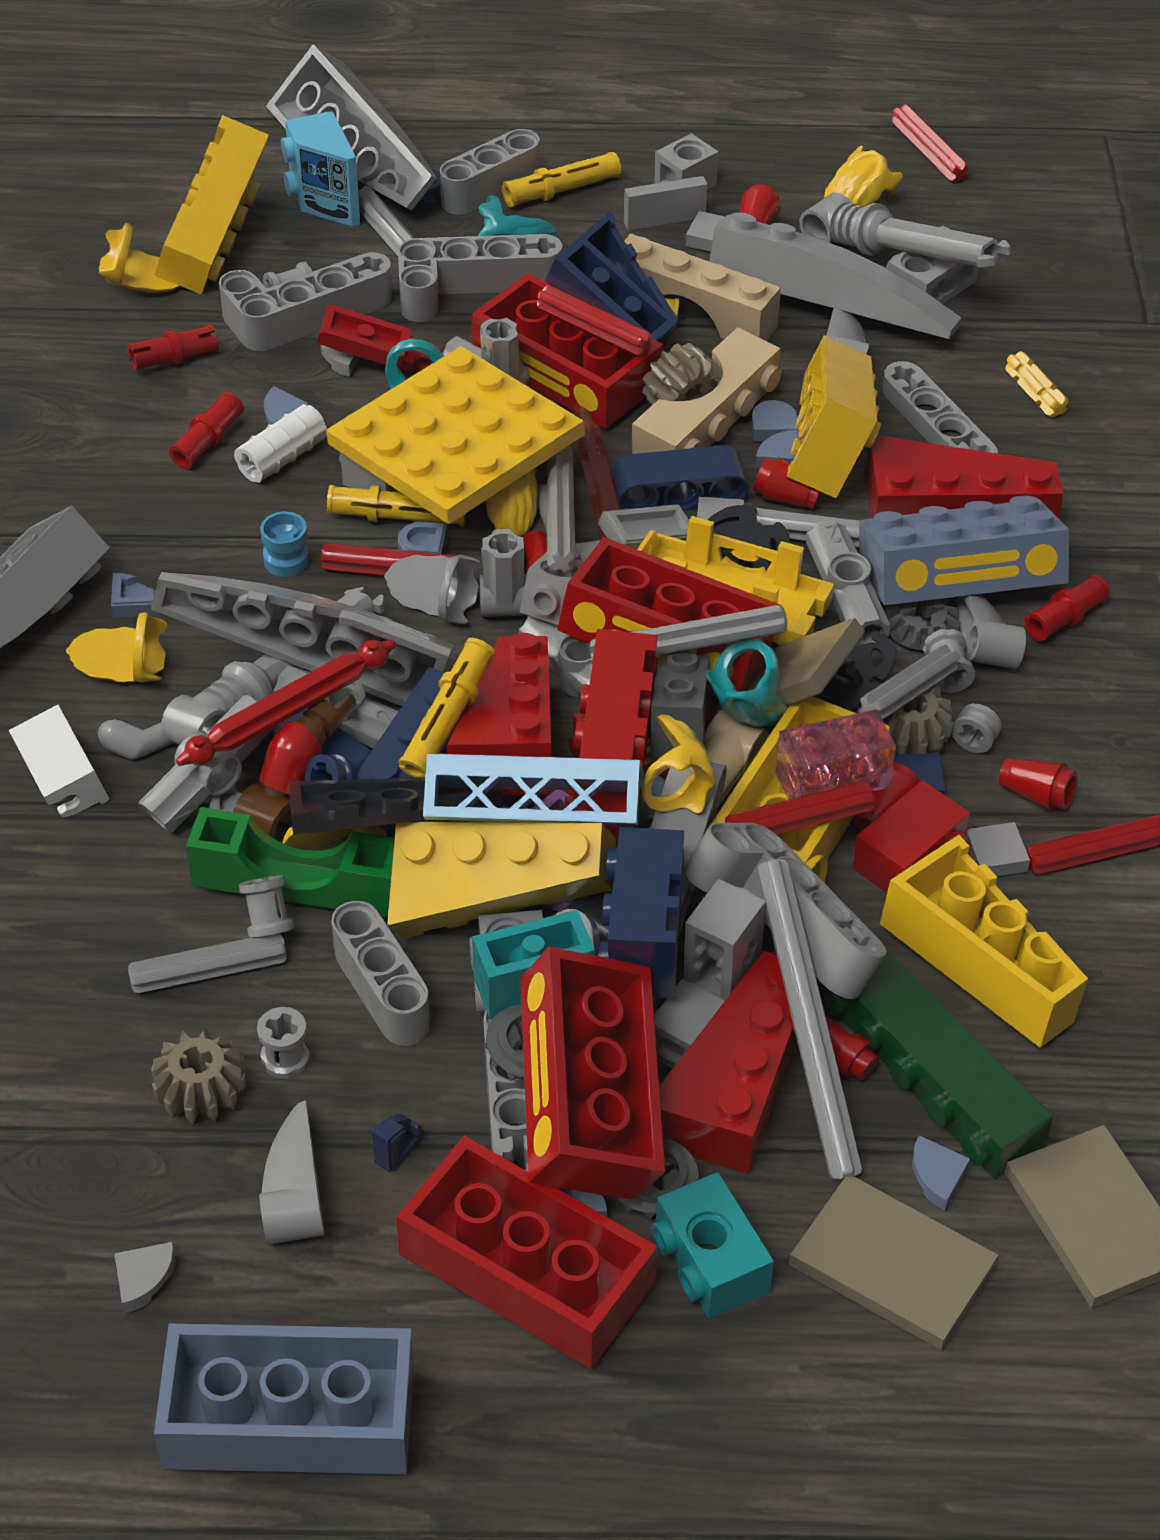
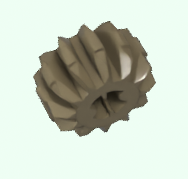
M677 343L670 352L662 351L661 358L657 362L650 364L651 371L642 379L645 383L642 392L651 405L659 399L667 401L698 399L707 395L710 390L716 387L717 381L715 378L718 370L713 365V361L699 347H695L691 343L683 346Z
M940 687L924 691L880 721V723L890 726L887 753L896 751L898 754L940 752L943 744L948 742V737L951 736L953 728L951 700L942 698Z
M205 1028L198 1038H190V1036L182 1031L179 1044L163 1042L162 1056L153 1059L151 1071L154 1083L152 1087L155 1098L158 1099L159 1104H165V1109L171 1118L185 1113L186 1119L193 1125L199 1115L205 1114L215 1122L219 1108L234 1111L235 1104L237 1103L236 1096L243 1094L246 1087V1078L243 1072L245 1065L239 1049H232V1043L228 1040L227 1035L212 1040L211 1034Z

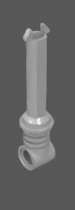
M838 192L831 193L804 211L799 219L802 234L828 243L834 242L857 247L862 254L870 256L879 254L886 248H892L980 268H988L996 265L999 253L1004 255L1011 254L1010 245L1006 240L998 243L996 239L895 219L885 205L872 203L867 206L852 204L850 199Z
M363 587L347 590L344 592L345 596L337 601L371 613L377 612L381 614L384 612V595L380 594L374 600H371L365 594V588ZM264 654L254 663L245 661L229 663L224 667L222 677L212 683L211 686L205 688L201 693L194 697L180 695L168 704L161 722L164 737L180 745L192 733L197 731L207 733L244 695H249L256 701L265 698L273 693L278 681V675L288 665L294 668L299 666L268 654Z

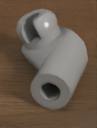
M114 719L102 723L97 733L98 739L104 748L130 760L139 759L174 744V742L164 737L161 723L141 730L121 720Z

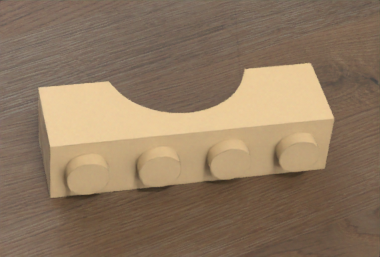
M630 234L624 240L626 244H632L638 254L636 261L646 277L653 278L663 295H680L701 306L714 321L720 338L725 339L738 327L767 341L778 328L781 287L725 268L720 264H714L689 255L683 251L658 244L644 237Z
M737 327L712 350L713 365L718 370L715 378L717 381L715 389L703 397L690 401L657 400L632 423V454L709 447L715 441H720L726 435L728 429L741 416L744 417L750 413L754 404L764 394L772 392L777 387L782 375V370L779 368L780 348Z

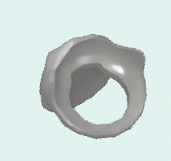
M412 555L393 563L384 574V578L387 581L391 595L403 606L422 610L428 615L439 616L448 623L466 624L468 620L463 614L476 601L479 585L473 575V570L480 566V561L464 555H457L451 558L442 555L429 557Z

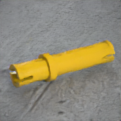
M608 152L605 155L555 169H535L532 175L504 181L502 195L508 207H515L518 204L536 199H541L542 201L551 200L554 194L620 177L621 164L615 152Z
M330 485L328 488L327 514L365 516L371 522H378L379 518L447 524L401 492L381 491V486L371 485L370 490L335 487V485ZM466 514L450 524L464 526Z
M468 638L451 671L445 672L439 680L438 686L440 691L426 716L421 721L404 755L398 761V764H400L399 768L413 778L426 777L427 754H440L466 705L475 702L479 694L477 686L490 662L496 656L494 654L495 650L486 642L477 638Z

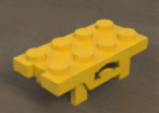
M691 516L689 519L686 541L660 533L656 534L654 530H650L637 549L782 605L787 617V631L774 634L772 642L779 646L812 634L814 632L815 616L822 617L833 599L834 583L800 574L804 547L781 541L778 551L719 534H713L714 522ZM720 547L733 549L731 553L739 559L757 561L761 557L771 561V564L767 571L764 567H744L731 561L727 556L722 559Z

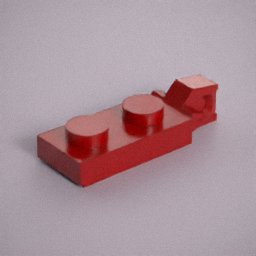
M330 304L327 305L316 344L386 365L387 355L392 347L401 341L417 338L410 335V328ZM418 350L403 352L397 361L399 369L410 371L411 373H418L433 364L427 354Z

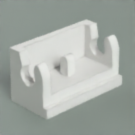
M59 705L9 730L48 805L62 801L69 795H76L73 800L63 803L57 808L61 817L74 815L98 802L103 804L110 800Z

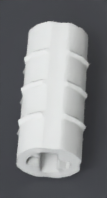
M303 404L291 413L284 414L282 419L276 423L268 424L266 429L256 436L252 435L250 440L235 450V460L240 471L247 479L260 483L271 474L278 473L280 468L289 462H294L298 456L305 451H310L314 445L325 439L327 427L323 417L314 407Z

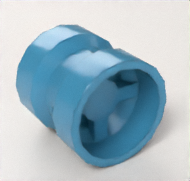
M276 512L267 516L260 526L261 540L264 545L263 560L265 568L269 573L279 577H292L302 573L308 568L310 562L309 548L306 543L308 538L306 521L294 512Z

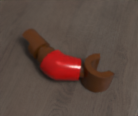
M350 694L341 698L335 706L325 700H321L307 708L302 713V716L295 721L285 723L274 735L266 751L259 781L265 784V786L258 783L252 784L245 789L239 797L233 812L251 815L258 826L272 838H275V831L279 821L292 825L290 799L287 798L290 795L289 782L305 780L306 766L310 759L322 754V746L325 744L326 739L330 738L356 710L357 704L353 695Z

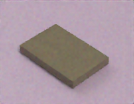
M855 618L773 648L778 658L780 674L777 695L783 698L786 706L821 694L863 636L865 630ZM765 659L745 691L757 688L759 681L765 674ZM719 703L717 707L714 709L712 717L714 718V716L721 710H724L726 712L728 711L725 710Z
M1105 1125L1007 1162L1005 1175L1091 1308L1160 1281V1206Z
M851 1175L843 1179L792 1251L789 1266L942 1351L997 1266L999 1255Z

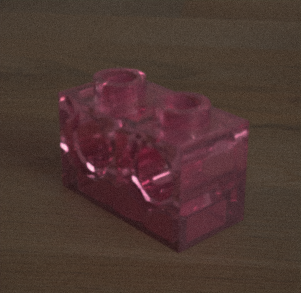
M877 709L779 731L775 773L788 800L860 781L868 782L872 791L890 788L896 745Z

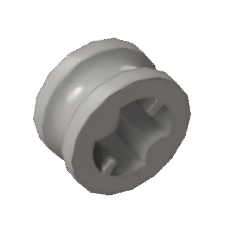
M972 703L966 705L960 712L959 717L954 721L952 736L961 747L970 752H987L1001 732V720L990 708Z

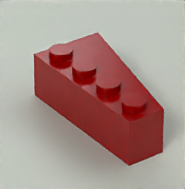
M877 435L873 445L867 449L865 481L871 519L874 518L875 514L886 511L907 515L919 513L920 509L929 506H940L947 510L965 508V504L972 501H986L992 504L1010 503V499L1016 496H1033L1040 499L1059 519L1063 490L1057 462Z
M597 629L590 683L583 684L581 691L580 714H585V721L577 720L575 729L574 751H580V758L640 760L644 771L651 721L658 635ZM598 791L591 797L603 812H626L627 792ZM576 792L574 797L565 796L563 810L579 796ZM585 803L577 811L593 810ZM606 826V828L616 837L617 848L620 827L636 828L635 826Z
M518 633L508 637H499L493 648L496 656L490 662L477 686L479 694L475 702L466 705L447 744V754L551 757L548 636ZM502 788L503 795L526 794L522 789ZM544 790L541 794H551L552 790Z
M765 951L760 954L659 1086L663 1137L685 1147L694 1159L750 1174L797 1043L776 954Z

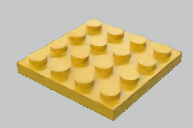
M460 346L326 429V434L330 446L447 524H450L583 437L585 431L582 419Z

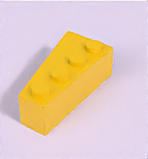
M222 115L217 126L214 141L210 142L206 150L199 173H196L185 202L182 203L166 238L154 274L201 295L209 279L214 282L218 280L225 262V258L220 257V255L229 256L237 233L232 230L241 231L249 208L244 207V205L252 207L260 184L254 182L269 136L264 132Z
M823 336L804 374L799 403L802 407L795 426L799 430L798 437L802 440L795 438L792 444L791 455L795 456V458L788 467L787 477L837 498L863 447L870 448L873 445L881 423L877 421L879 406L876 405L875 400L877 396V390L874 389L876 374H873L871 356Z
M396 823L387 926L407 939L424 935L425 931L447 927L450 929L467 925L469 921L478 919V915L519 912V909L543 903L551 905L613 890L614 880L606 879L608 848H616V837L603 823Z
M957 835L890 880L880 925L1041 1048L1074 1023L1088 978L1047 932H1037L1027 920L1029 913L1027 909L1017 899L1010 901L995 885L998 877L985 863L978 866L968 854L970 846L960 835Z

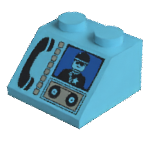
M333 111L285 120L286 137L281 138V149L285 162L289 163V172H284V183L288 196H295L302 212L351 227L359 226L360 214L356 156Z

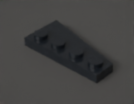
M425 777L289 782L293 835L425 820L423 817ZM438 786L437 806L457 807L473 792L469 787ZM491 788L485 796L496 808H503L502 788ZM480 799L471 806L487 808Z

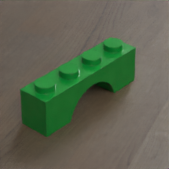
M200 807L186 844L192 886L241 894L239 890L240 883L257 878L284 875L285 885L282 887L284 901L336 909L350 901H364L371 904L381 917L388 918L394 837L352 831L347 840L335 848L320 851L303 850L283 844L269 836L258 826L251 815Z

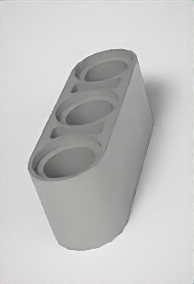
M516 129L442 164L440 167L441 207L451 214L469 213L478 209L481 204L486 203L489 195H494L498 198L502 197L504 181L532 175L535 169L540 168V138L537 133L527 129Z
M350 901L340 905L332 914L331 920L334 955L338 964L381 1032L390 1042L401 1046L419 1043L427 1036L430 1028L429 995L426 984L378 911L371 904L364 901Z

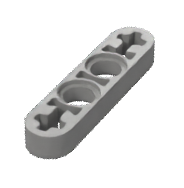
M904 361L894 362L886 367L882 386L884 396L929 443L998 453V449L993 442L920 367ZM922 404L931 405L936 407L937 409L933 411H927L919 409L916 406ZM944 430H954L962 435L953 437L944 435L941 432Z

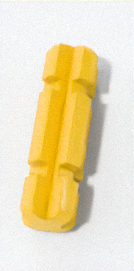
M1020 351L1016 355L1011 354L1007 358L1006 371L1033 401L1040 405L1039 407L1048 417L1055 418L1067 411L1068 398L1034 364L1033 360L1025 352Z

